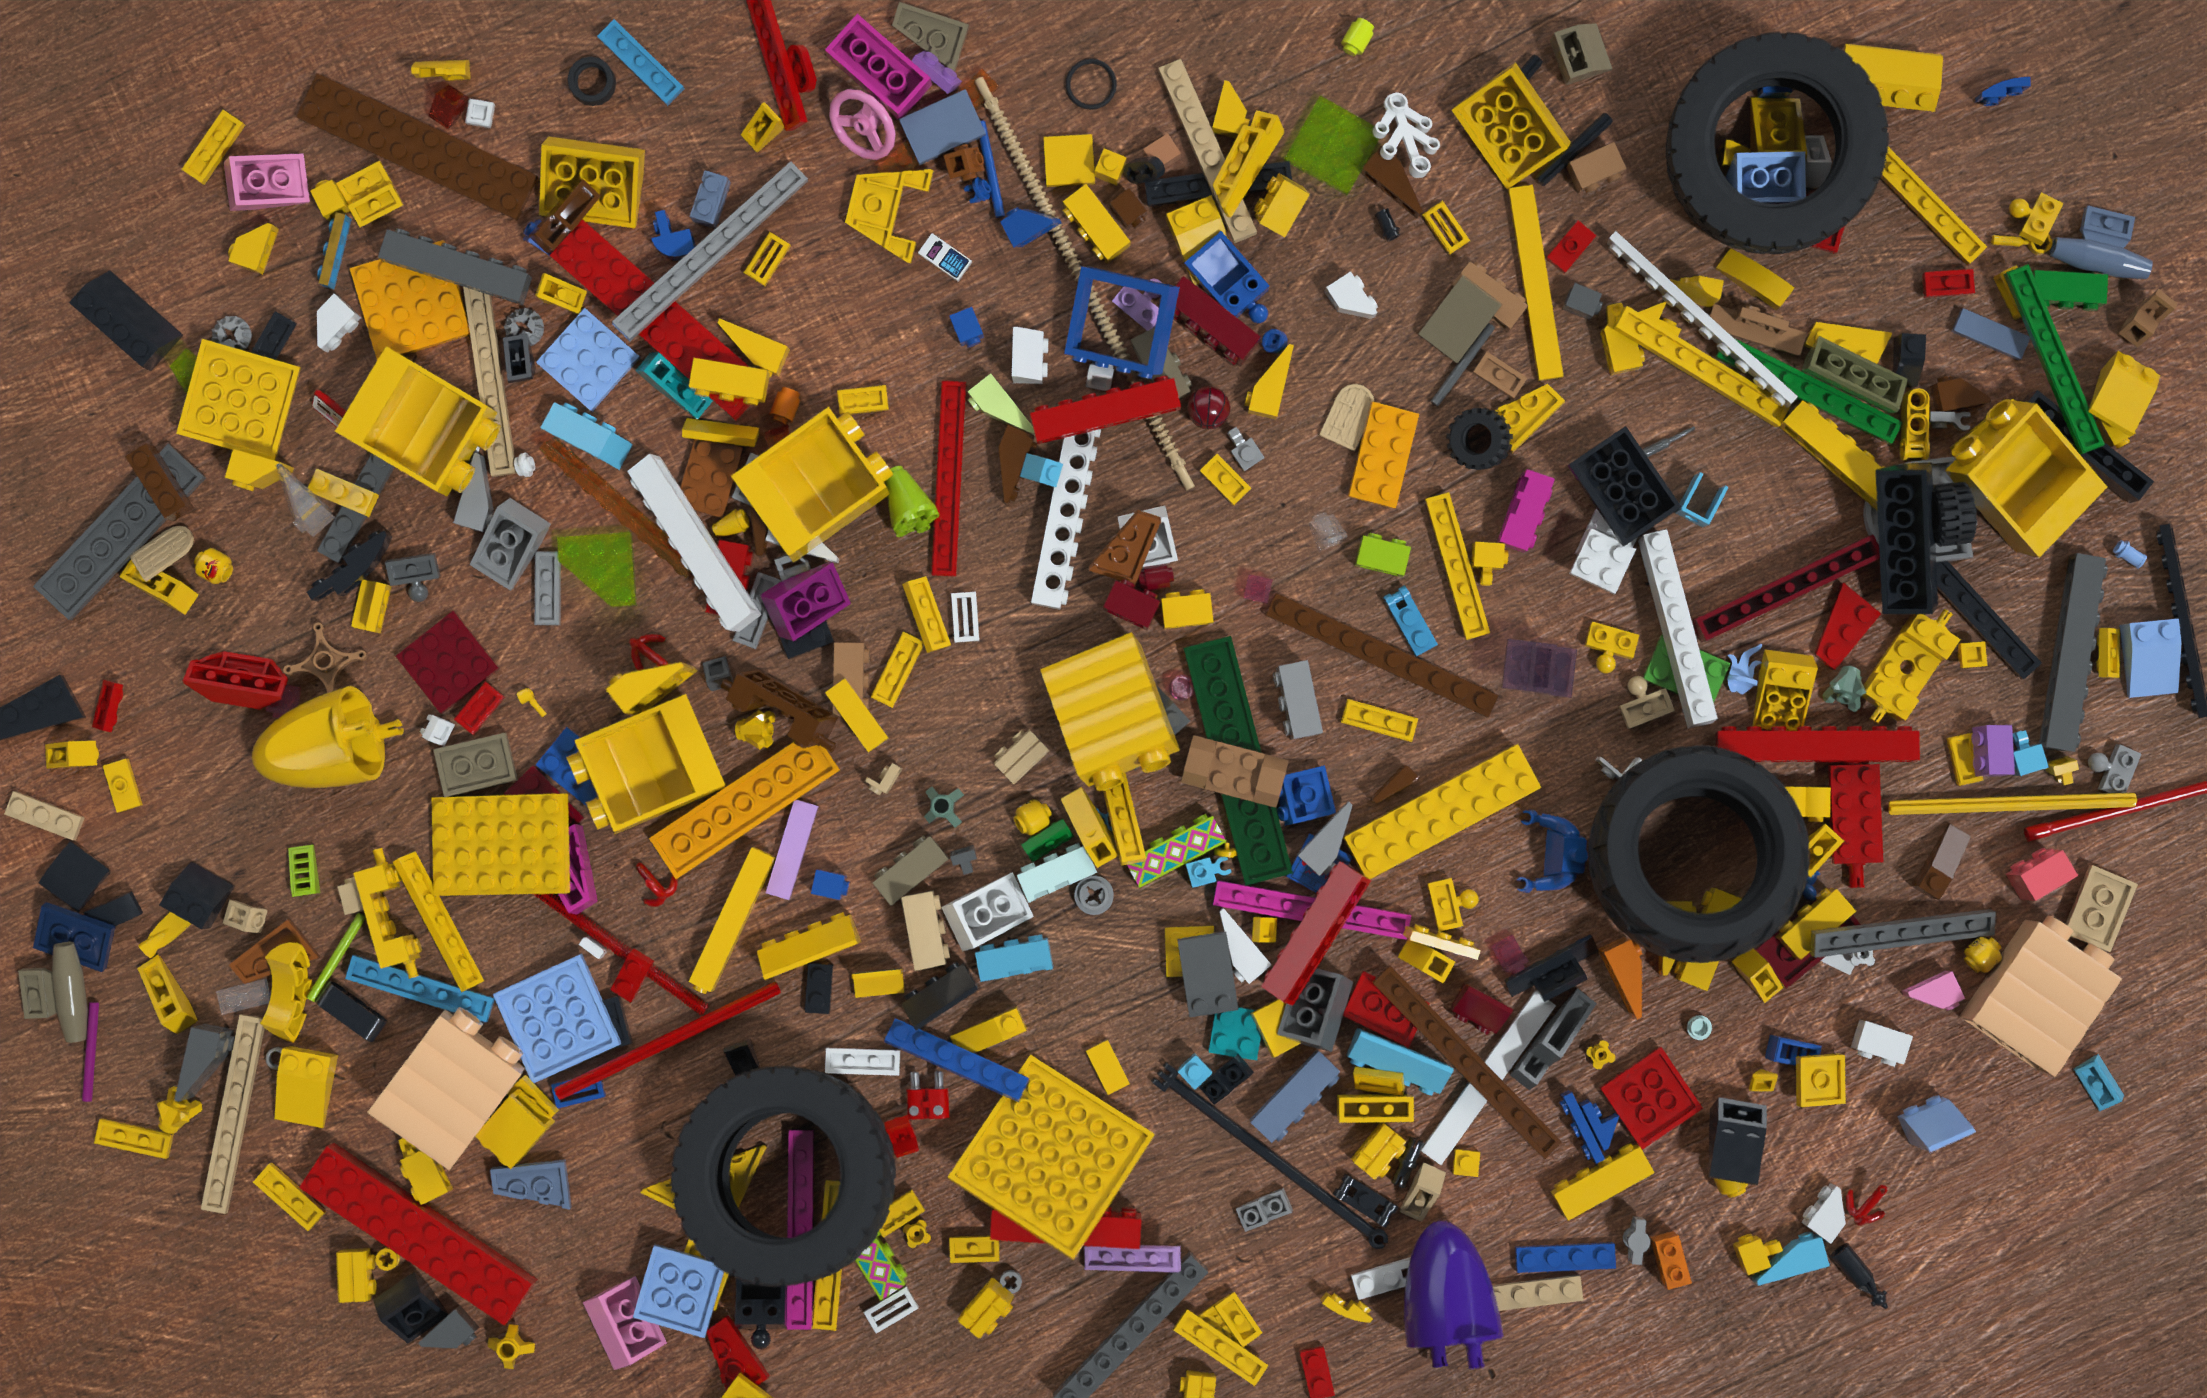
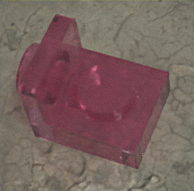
M286 685L281 700L266 706V711L273 712L272 717L280 718L288 711L298 706L302 687Z
M1513 934L1490 945L1503 971L1506 973L1510 971L1512 974L1518 973L1525 968L1524 964L1529 962Z

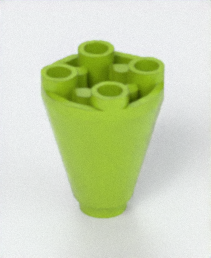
M903 466L891 468L893 476L885 481V485L889 492L887 498L891 526L896 536L903 537L913 531L923 533L929 530L930 523L940 516L936 506L908 471L904 470Z

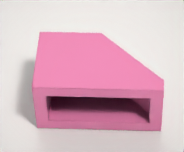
M1946 970L1902 990V994L1906 997L1936 1008H1945L1946 1011L1960 1005L1959 1001L1965 999L1953 972Z

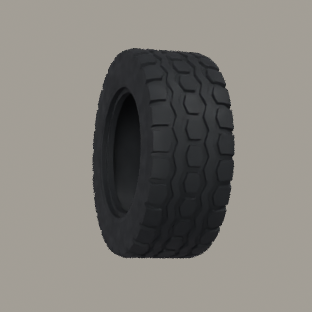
M1769 32L1760 34V36H1750L1735 42L1733 45H1728L1714 54L1712 58L1700 66L1684 87L1669 122L1666 137V165L1676 198L1683 206L1686 214L1695 224L1697 223L1700 226V229L1712 238L1718 239L1721 243L1738 250L1741 249L1757 254H1783L1808 248L1827 239L1858 215L1873 195L1883 174L1886 154L1888 153L1889 133H1887V115L1885 107L1882 106L1879 91L1875 84H1872L1869 80L1870 76L1859 63H1855L1848 53L1839 47L1831 46V43L1814 36L1812 38L1808 37L1807 34ZM1762 87H1787L1806 94L1823 109L1833 128L1835 155L1827 178L1814 193L1791 203L1768 204L1744 196L1727 181L1717 162L1714 144L1716 127L1721 114L1738 97Z
M769 1066L738 1074L728 1079L725 1084H720L706 1096V1099L695 1107L690 1114L689 1122H685L678 1137L679 1144L675 1146L672 1159L674 1172H671V1189L675 1195L673 1202L677 1216L682 1220V1228L689 1240L695 1243V1248L708 1261L711 1260L713 1265L728 1275L732 1274L735 1278L744 1282L763 1286H791L832 1275L855 1261L872 1244L889 1214V1207L892 1204L895 1192L894 1179L896 1178V1165L892 1154L894 1151L890 1137L886 1134L885 1126L877 1112L873 1110L872 1105L850 1085L826 1073L792 1066ZM783 1113H794L814 1122L827 1134L836 1149L841 1172L838 1195L829 1213L816 1227L794 1238L773 1236L753 1226L738 1209L730 1187L731 1161L741 1139L753 1126L762 1120Z

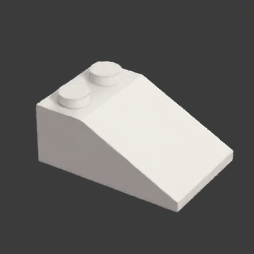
M1013 872L941 907L962 951L973 949L1034 917Z

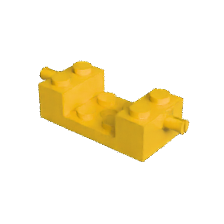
M1943 609L1937 620L1930 619L1924 614L1910 615L1863 685L1867 693L1861 697L1877 707L1869 718L1871 721L1879 724L1885 713L1898 722L1907 720L1919 702L1917 696L1941 661L1949 658L1961 640L1950 633L1945 627L1953 615L1951 612ZM1904 660L1909 661L1912 665V670L1909 674H1904L1900 669V665Z
M383 848L372 850L376 861L375 867L353 874L380 969L403 963L407 970L408 979L417 977L419 975L415 959L421 958L419 954L422 952L420 941L418 938L415 939L414 934L394 938L396 927L394 922L389 920L387 913L390 909L387 898L382 895V892L399 888V882L402 879L394 864L386 862Z

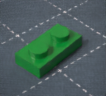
M1062 819L1052 823L1041 833L1031 836L1021 846L1031 861L1034 862L1073 838L1074 835Z

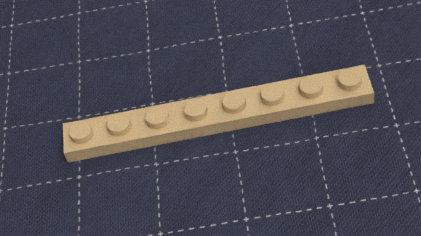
M1179 59L1159 67V74L1233 242L1237 243L1257 235V230L1243 199L1231 218L1227 217L1222 209L1213 183L1225 162V158L1182 60Z
M463 287L480 402L498 412L493 421L501 426L496 440L487 450L490 473L492 477L516 474L491 295Z
M245 1014L239 1015L201 1210L222 1214L228 1213L265 1029L260 1024L263 1019L261 1017Z

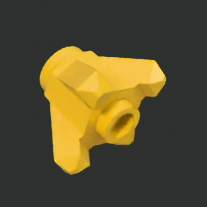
M757 710L748 718L737 721L735 725L737 739L747 741L759 750L763 747L768 748L773 744L774 727L772 723L775 722V714L770 710L765 713Z
M175 1086L168 1089L167 1100L156 1103L160 1115L159 1128L169 1134L177 1133L184 1124L202 1111V1103L194 1100L191 1103L187 1099L180 1102L174 1101L177 1090Z
M509 1324L506 1336L502 1339L488 1338L487 1347L496 1352L503 1361L504 1368L514 1369L515 1358L522 1354L534 1353L535 1343L524 1342L518 1335V1325Z

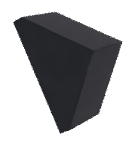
M521 334L504 337L503 344L508 383L533 379L536 365L528 335Z
M751 1038L723 1048V1052L735 1076L760 1068Z

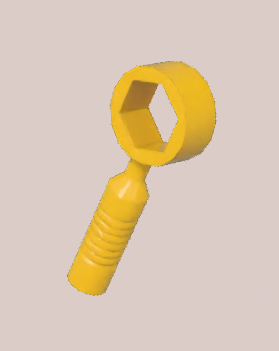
M2049 234L2045 240L2047 246L2044 250L2037 249L2033 242L2023 240L2021 237L1993 235L1991 239L1992 245L2018 247L2023 244L2028 245L2029 250L2036 255L2046 253L2053 244Z

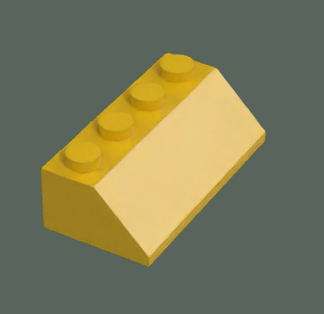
M1845 44L1843 51L1848 53L1855 63H1859L1870 76L1869 80L1872 84H1875L1879 91L1882 106L1935 112L1941 91L1943 55Z
M844 912L831 916V922L822 925L821 921L808 925L809 931L799 934L798 930L785 934L786 940L776 943V940L772 939L762 943V949L758 950L757 954L764 980L862 942L852 915L845 916Z

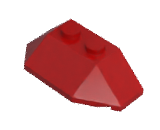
M226 651L206 656L200 660L190 661L183 678L185 685L211 702L259 710L281 700L288 681V677L272 659Z

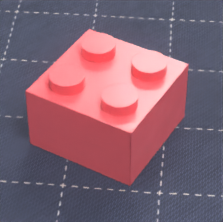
M2041 848L2031 854L2033 858L2026 862L2021 860L2010 867L2012 870L2006 873L2019 898L2037 901L2078 876L2063 850H2053V848L2047 850Z

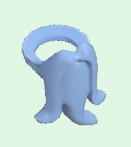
M1762 644L1745 651L1741 655L1738 664L1734 655H1727L1732 662L1727 679L1731 692L1737 691L1742 695L1753 686H1757L1758 681L1753 679L1754 669L1762 662L1755 660L1750 666L1748 664L1750 656L1760 650Z

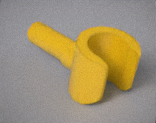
M525 688L517 692V697L521 704L530 702L531 706L541 717L547 714L535 700L531 689Z

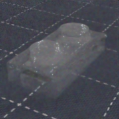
M267 979L216 991L221 1015L268 1004L271 997Z

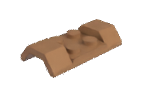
M1193 735L1181 783L1276 808L1289 760Z

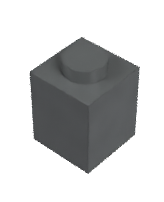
M1574 283L1570 288L1562 310L1590 320L1593 315H1598L1603 302L1599 300L1602 293Z

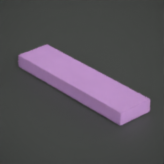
M800 800L793 802L767 886V894L790 900L819 806Z
M1140 1245V1249L1084 1246L1085 1270L1180 1272V1246Z

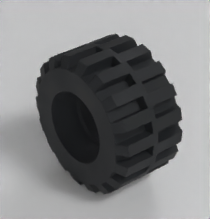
M1472 408L1471 410L1463 411L1461 415H1457L1454 418L1455 422L1450 423L1448 428L1451 431L1446 435V439H1449L1447 448L1452 451L1451 457L1453 459L1456 458L1458 460L1457 463L1461 466H1466L1465 468L1482 470L1498 466L1502 463L1501 460L1506 459L1508 456L1507 451L1512 448L1510 439H1513V434L1509 433L1511 429L1510 424H1506L1505 417L1498 415L1497 411L1486 408ZM1478 424L1486 426L1492 437L1490 447L1481 454L1475 453L1468 444V434Z
M1965 482L1934 485L1935 543L1939 547L1971 543L1976 533L1977 515L1970 488Z

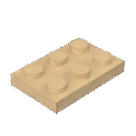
M2089 865L2065 923L2074 931L2071 937L2087 944H2093L2106 952H2111L2138 884L2096 866Z

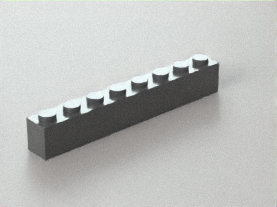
M2075 553L2069 555L2039 740V744H2042V747L2045 749L2075 752L2080 744L2081 735L2078 732L2085 715L2082 707L2083 700L2088 695L2087 675L2089 676L2092 671L2090 657L2091 651L2096 646L2094 631L2100 621L2098 606L2104 596V590L2101 589L2102 581L2105 579L2108 571V566L2105 564L2106 558Z

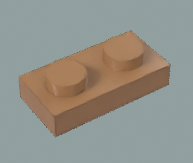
M1487 351L1473 371L1474 375L1511 399L1516 397L1527 380V377Z

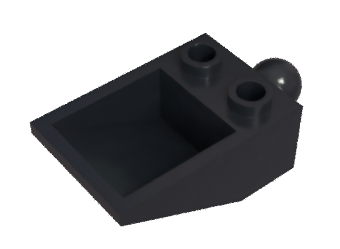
M737 1279L735 1325L738 1329H756L751 1336V1343L757 1349H765L770 1344L771 1336L766 1329H787V1286H763ZM746 1308L752 1309L751 1315L745 1316L744 1310ZM770 1308L777 1309V1313L774 1316L768 1315Z

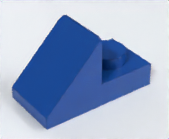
M1588 1100L1578 1103L1599 1147L1604 1151L1609 1149L1619 1115L1614 1113L1600 1120L1599 1118L1602 1117V1114L1596 1103L1592 1104Z

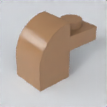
M2157 289L2148 299L2145 298L2124 322L2119 334L2137 348L2140 347L2154 334L2159 323L2175 310L2178 303L2160 289Z

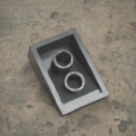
M1226 931L1177 939L1189 1018L1238 1010Z
M210 1024L191 1027L174 1101L180 1102L195 1097L229 1055L230 1051L233 1050L235 1030Z

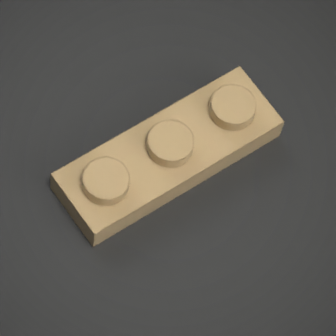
M13 791L4 813L7 816L70 840L77 839L85 818L17 791Z

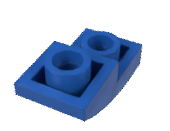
M2030 77L2013 78L1997 83L1975 98V103H1983V106H1995L2007 95L2023 94L2022 92L2031 86Z

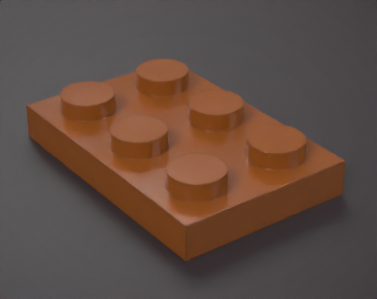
M694 440L680 488L695 511L721 519L725 516L735 482L731 476L738 471L744 451L743 448L727 443Z

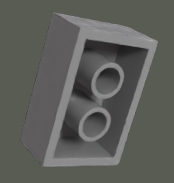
M1308 660L1278 666L1276 672L1273 673L1275 688L1280 687L1281 696L1278 697L1280 712L1285 711L1286 721H1283L1285 736L1290 735V739L1293 740L1323 733Z

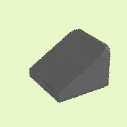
M726 656L702 663L706 683L710 691L722 689L721 684L725 679L733 683Z

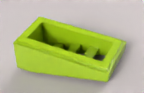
M314 845L288 848L292 897L320 893ZM308 853V858L296 859V854ZM309 862V867L298 869L297 864ZM309 872V877L299 878L300 873ZM310 882V887L300 888V883Z

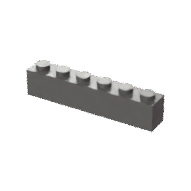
M396 228L395 232L387 229L378 258L383 262L524 305L532 277L526 273L527 269L517 265H512V268L503 266L504 262L490 257L486 261L480 259V254L466 250L464 254L456 251L457 247L447 243H442V246L433 244L434 240L419 235V238L416 239L410 237L409 232Z

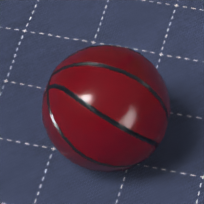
M1206 386L1199 388L1191 395L1187 404V411L1190 420L1197 427L1211 430L1225 423L1230 414V403L1222 390Z

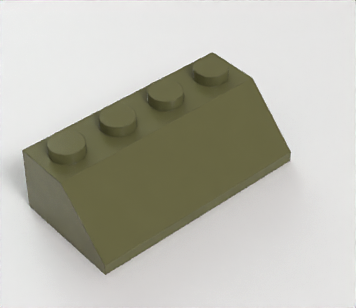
M1820 336L1806 355L1801 370L1811 377L1818 378L1832 387L1838 388L1854 398L1861 399L1889 414L1899 410L1908 380Z

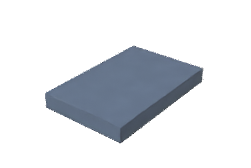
M966 89L899 119L919 165L954 150L955 147L968 144L986 135Z

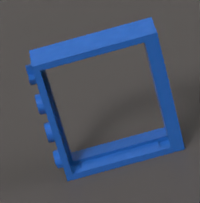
M1081 266L1064 354L1072 355V360L1086 363L1087 359L1095 361L1094 365L1098 367L1108 368L1109 365L1117 366L1116 371L1131 373V370L1138 371V376L1152 379L1153 375H1162L1180 287L1098 268ZM1093 279L1162 295L1148 365L1080 349Z

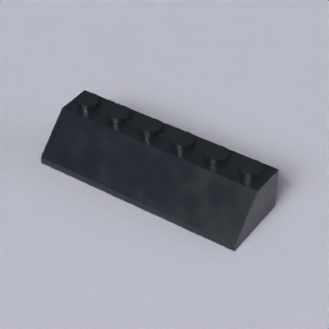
M1932 462L1904 463L1876 469L1882 614H1933L1938 607Z

